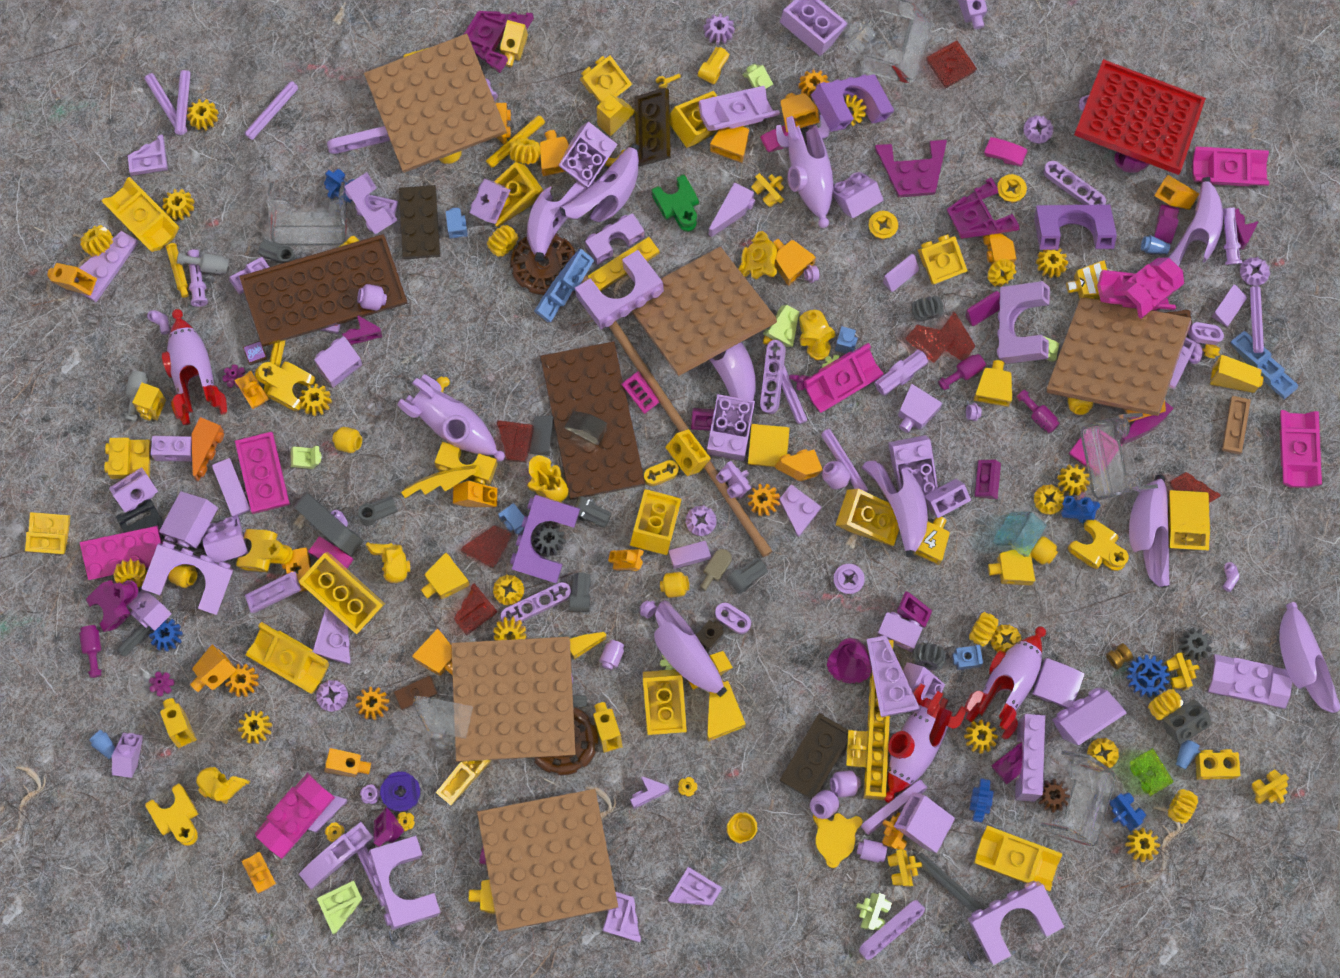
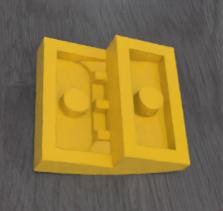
M751 424L748 465L775 467L780 460L779 458L787 454L790 427Z
M30 512L29 532H26L25 551L65 554L70 515Z

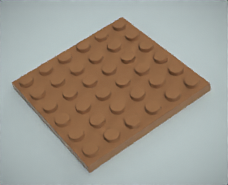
M467 34L364 73L403 173L507 133Z
M721 246L661 278L664 292L657 298L647 301L642 307H637L631 311L678 376L777 323L775 315Z
M1080 298L1048 383L1047 393L1159 416L1191 325V318L1152 310L1140 319L1137 308L1123 307L1121 304L1105 303L1091 298Z
M570 637L452 643L456 762L576 755Z
M596 789L477 812L499 932L618 908Z

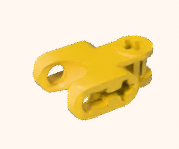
M284 361L281 368L273 363L265 362L255 371L257 381L270 388L267 396L292 411H300L302 403L301 400L293 395V385L299 383L311 386L316 380L310 373ZM265 369L268 370V376H267V377L264 376V373H265L264 370H265Z
M1095 519L1086 520L1084 529L1091 534L1093 542L1086 545L1073 541L1068 546L1069 553L1094 569H1098L1101 564H1104L1113 571L1122 570L1128 562L1129 555L1125 549L1115 544L1119 536ZM1117 557L1120 558V560H1119L1118 562L1115 561V558H1117Z
M246 529L244 538L251 541V550L247 555L238 557L236 566L246 571L268 572L270 563H288L292 558L293 551L291 547L282 545L277 540L278 534L272 531Z
M178 783L172 787L175 802L170 808L162 809L154 800L145 803V806L163 836L172 831L175 838L181 844L190 846L198 839L197 830L190 819L199 814L183 786ZM185 831H188V837H187V838L184 837V836H185V834H184Z

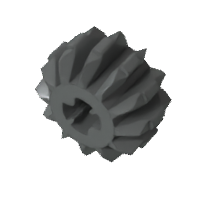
M938 296L918 299L911 305L912 314L917 321L938 318L944 312L943 302Z
M549 523V528L547 529L545 525H541L542 531L536 529L535 533L538 536L533 537V541L537 542L534 544V548H540L539 554H543L546 551L547 557L550 556L552 551L554 555H557L556 549L562 551L563 546L561 544L566 543V539L562 538L565 535L564 531L559 532V526L552 529L551 523ZM548 537H552L551 543H547Z
M1191 628L1189 632L1185 631L1183 633L1184 637L1179 639V642L1182 643L1179 649L1185 650L1182 655L1186 656L1188 654L1191 661L1194 657L1197 661H1200L1202 657H1208L1207 652L1212 651V648L1209 646L1212 640L1206 639L1209 633L1202 635V629L1196 632L1194 628ZM1194 641L1197 642V643H1198L1197 645H1199V647L1195 648V647H1194L1195 644H1192V643H1193Z
M922 642L916 645L912 655V662L916 665L924 666L927 670L937 671L942 669L946 652L937 644Z

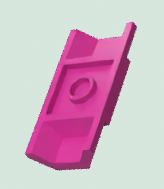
M1195 146L1192 159V178L1194 182H1202V178L1210 177V183L1213 185L1269 186V180L1267 179L1269 150Z
M1157 258L1127 280L1114 294L1116 296L1126 295L1137 306L1138 317L1142 319L1183 286V270L1170 258Z
M1102 270L1097 285L1101 302L1137 308L1126 295L1116 296L1114 294L1135 273ZM1167 298L1153 310L1158 308L1175 310L1176 306L1169 304Z
M866 343L853 352H848L820 369L818 373L804 380L805 390L811 402L820 413L884 375L870 352V343Z
M1280 410V451L1283 484L1293 488H1311L1322 485L1319 411L1300 414Z
M307 772L298 784L292 787L269 813L267 820L255 832V835L269 850L283 859L335 797Z

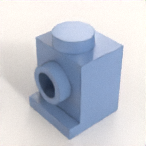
M452 208L449 211H445L449 239L468 236L465 215L461 216L460 208Z
M841 326L835 351L845 354L850 351L853 352L858 337H854L856 330Z
M513 503L499 513L498 516L499 520L504 523L510 532L513 530L516 535H521L525 529L521 527L525 516Z
M980 644L955 649L952 654L953 665H957V670L979 668L982 666L983 660ZM964 654H970L971 659H965Z

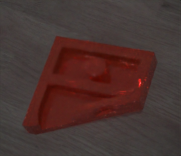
M953 312L933 341L961 361L968 358L975 348L974 342L955 312Z
M917 324L906 337V340L917 350L922 351L930 361L935 363L958 335L953 332Z
M497 420L507 460L527 463L534 426Z
M1187 472L1169 481L1174 491L1207 492L1209 503L1221 496L1220 493L1210 489L1206 484L1198 481Z
M494 525L463 546L461 552L494 569L512 534Z
M474 583L471 586L468 597L464 599L461 609L457 612L454 621L467 636L494 616L497 610Z

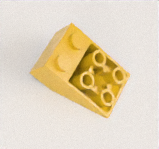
M1169 490V548L1209 550L1210 519L1209 495L1207 492Z

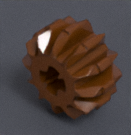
M1052 779L1051 784L1048 780L1044 781L1043 795L1040 797L1042 799L1038 802V805L1045 804L1043 807L1044 811L1050 807L1051 813H1054L1056 809L1061 812L1063 810L1062 806H1068L1069 803L1065 799H1070L1071 795L1065 794L1069 788H1062L1064 782L1060 781L1057 785L1056 779ZM1053 792L1057 794L1055 796L1057 798H1055L1054 800L1050 798L1052 795H1049Z

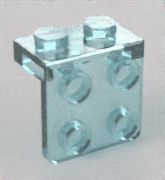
M1032 512L1009 513L1004 520L1005 523L1002 528L996 532L993 543L996 546H1011L1022 556L1028 557L1047 524Z

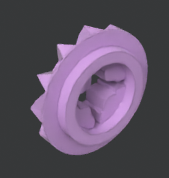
M1035 115L1034 117H1029L1026 121L1024 134L1031 142L1044 143L1051 138L1053 126L1050 120H1047L1044 116ZM1037 123H1038V125H1039L1040 128H1043V129L1041 130V133H1039L1038 130L1035 129L1036 126H1037Z
M1250 257L1242 263L1240 275L1249 285H1262L1269 278L1270 266H1267L1265 260H1261L1259 257ZM1260 267L1258 273L1251 276L1252 268Z
M704 505L695 506L689 510L686 516V526L695 535H708L716 526V515L711 508H707ZM706 515L704 520L706 524L700 523L697 525L698 519L696 516L701 518Z
M854 564L841 565L834 573V584L838 591L844 594H854L860 591L864 585V574ZM855 574L852 579L854 583L848 582L844 585L846 579L844 575L849 577Z
M328 680L320 685L316 700L322 709L330 712L338 711L346 704L348 692L342 683L337 680ZM330 688L334 693H339L334 696L335 703L330 698H324L329 695Z

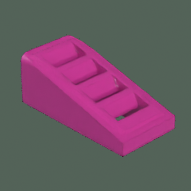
M639 371L621 384L644 414L659 403V400ZM637 380L638 384L632 387L631 384ZM641 386L643 389L636 393L635 390ZM646 392L647 396L641 400L639 396ZM651 398L652 402L645 406L643 403Z

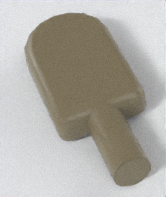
M719 549L713 554L703 570V573L707 576L700 585L702 590L706 591L713 579L720 581L732 561L729 551Z

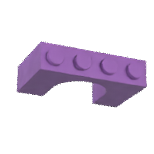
M875 74L862 75L857 78L849 77L846 80H834L830 83L822 82L816 86V90L811 94L831 132L845 129L854 119L843 98L847 94L851 97L857 95V101L863 99L861 105H866L865 112L872 124L886 121L894 112Z
M1036 205L1034 221L1040 250L1058 249L1061 237L1059 228L1066 224H1078L1089 229L1093 235L1095 249H1114L1117 234L1110 205Z
M536 494L534 498L531 497L527 508L531 510L529 516L524 517L521 527L525 529L523 535L519 534L516 546H519L517 554L513 553L510 564L513 565L512 570L557 583L563 563L537 554L531 543V535L534 528L545 521H554L574 528L580 508Z

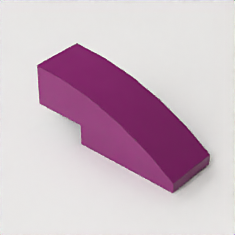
M1165 402L1166 411L1160 413L1159 416L1152 415L1135 420L1119 443L1123 445L1145 436L1161 424L1174 408Z

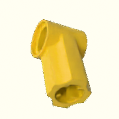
M716 47L708 61L704 62L700 67L697 76L714 85L730 54L722 47Z

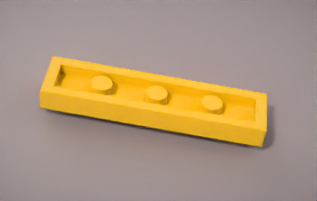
M647 237L587 277L591 278L601 292L627 275L622 259L638 250L645 260L649 261L660 254V251L651 238Z

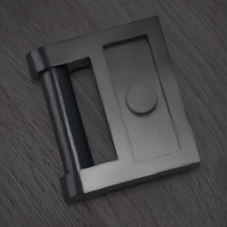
M151 499L146 500V503L123 515L119 514L116 516L123 532L157 525L160 531L163 521ZM150 509L152 514L127 526L126 521Z

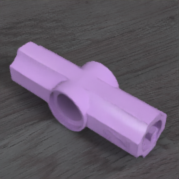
M918 349L904 361L900 360L894 364L889 372L875 381L874 384L879 393L885 396L897 386L908 382L929 361L926 355Z

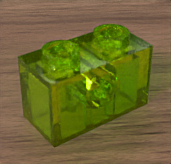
M1153 748L1129 762L1131 772L1135 777L1138 776L1141 781L1140 786L1146 794L1148 793L1149 796L1174 783ZM1152 770L1153 774L1148 776L1147 772Z

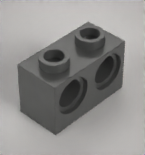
M1195 699L1162 719L1166 733L1179 745L1212 725L1208 710Z

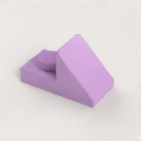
M641 777L646 792L641 790L633 794L630 803L633 809H636L668 793L669 787L660 782Z

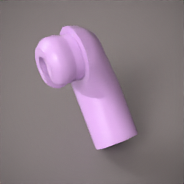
M1196 342L1189 358L1192 364L1199 363L1204 353L1202 351L1203 348L1198 342Z

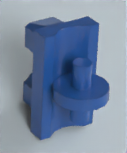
M340 169L334 172L328 170L325 173L326 180L324 182L325 188L329 191L328 197L333 199L337 196L351 203L353 200H350L346 195L344 186L354 179L345 182V174Z
M1066 496L1062 503L1064 509L1061 515L1063 518L1078 519L1080 523H1085L1086 520L1095 519L1096 511L1101 505L1097 501H1092L1089 497L1075 500L1073 496Z
M1121 793L1108 802L1113 808L1111 811L1116 816L1112 821L1116 823L1119 820L1123 827L1126 825L1131 832L1143 823L1142 820L1146 817V814L1140 808L1134 811L1130 805L1134 802V798L1130 793L1123 795Z

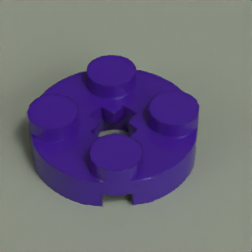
M400 771L390 774L385 779L380 788V795L383 803L390 810L406 812L417 805L421 789L418 781L412 775ZM398 787H402L403 790H406V793L403 794V797H399V795L397 794L395 795V791H398Z

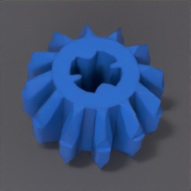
M166 619L155 631L150 627L154 632L149 634V638L153 639L151 644L153 646L157 645L159 651L164 647V650L168 652L169 646L176 649L174 643L182 642L178 638L183 635L182 631H178L181 626L175 624L173 619L169 622ZM163 633H165V634L169 633V636L163 637L162 634H163Z

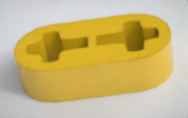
M668 460L648 468L644 472L645 483L649 486H656L675 478L679 471L678 464L675 461ZM667 466L675 468L672 474L669 471L663 473L667 470ZM649 473H652L653 475L660 473V475L656 476L655 481H653L652 479H648Z

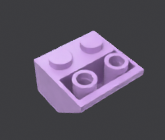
M861 172L853 173L848 179L836 183L833 188L832 196L843 212L852 219L884 201L877 182Z
M344 336L341 339L334 340L331 343V347L320 351L314 359L319 373L332 388L362 365L360 357Z
M238 516L234 518L228 517L221 522L209 524L202 539L205 552L208 557L212 558V562L219 563L220 561L223 562L248 554L246 540Z
M906 663L903 672L912 692L922 683L925 685L921 699L927 697L932 700L937 691L942 693L945 684L924 666Z

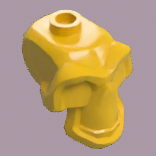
M815 309L808 310L799 317L802 332L800 344L801 346H808L807 354L814 360H824L829 356L831 350L829 340L836 336L835 331L828 325L821 311Z
M541 455L533 457L529 462V474L532 477L531 481L527 484L529 490L536 492L540 496L562 502L568 495V487L561 477L560 468L558 465L551 467V460Z
M369 542L365 544L372 555H381L382 563H384L382 568L384 571L383 577L386 581L400 583L406 579L407 572H410V561H406V555L401 545Z
M216 767L203 769L196 778V783L200 787L198 791L201 795L215 801H222L224 804H227L228 799L243 786L250 783L249 780L235 776L227 780L225 774L218 771Z

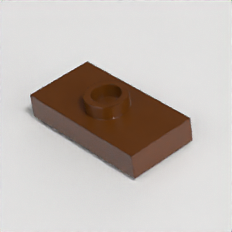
M430 676L394 692L402 711L438 695Z

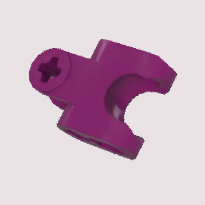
M112 580L100 584L86 598L89 607L100 605L104 616L100 622V627L103 632L117 629L131 615L127 606L137 597L138 587L132 580H127L123 584L113 583Z

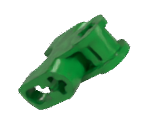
M682 174L677 177V187L679 190L675 194L665 193L660 186L652 188L651 192L652 198L664 219L667 220L674 217L681 230L690 232L697 225V213L693 207L699 205V200L687 177Z

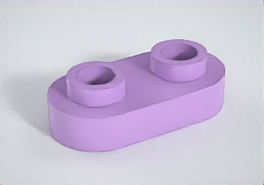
M1196 322L1188 330L1190 339L1198 343L1217 345L1224 338L1222 330L1216 325Z
M721 603L717 606L715 617L720 623L738 634H744L749 631L751 620L746 614L729 603ZM723 611L728 612V616L723 617L721 613ZM743 622L745 626L741 628L737 623Z

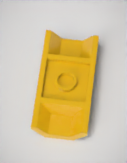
M130 177L126 179L123 188L112 197L101 200L117 219L151 252L165 247L175 238L179 230V226Z
M261 622L258 626L260 630L257 637L246 652V656L313 694L322 682L329 667L328 661L312 652L311 648L282 631H276Z
M987 825L981 837L974 864L1026 884L1031 881H1039L1043 884L1045 890L1050 892L1052 881L1063 853Z

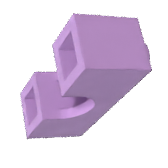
M367 172L344 186L346 195L350 200L354 201L359 215H363L367 221V228L371 232L373 231L374 234H377L397 220L388 204L381 208H375L369 203V194L377 187Z
M633 213L629 216L624 215L615 224H609L601 232L588 236L585 240V248L598 265L613 256V249L609 244L613 239H622L629 247L643 239L645 231Z

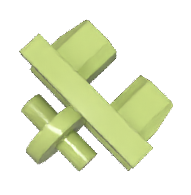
M871 893L870 899L865 898L863 904L857 903L856 908L861 910L859 917L863 918L861 928L879 930L885 925V920L878 918L880 911L888 913L891 907V902L885 899V895Z

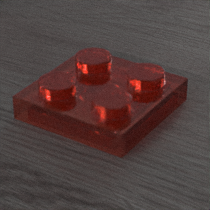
M958 40L926 58V61L945 89L975 73L977 70Z

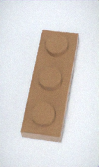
M1231 396L1221 451L1239 455L1242 453L1250 399Z

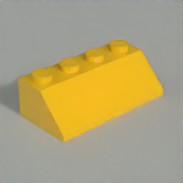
M325 552L298 581L356 634L385 605L378 596L329 552Z

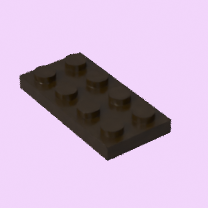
M665 87L635 96L636 145L639 146L637 153L639 159L638 166L640 167L671 158L669 89Z
M436 185L399 188L403 260L441 257Z
M818 713L779 781L812 800L819 793L845 748L848 739V729Z

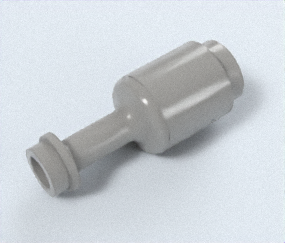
M185 252L178 253L177 264L183 265V263L198 265L202 272L219 275L221 273L226 274L228 259H225L224 256L204 253L202 257L197 258L186 256Z
M132 371L128 377L126 396L130 398L128 413L124 414L126 421L136 422L138 418L135 415L136 408L132 402L141 382L145 384L148 382L147 374L144 372Z

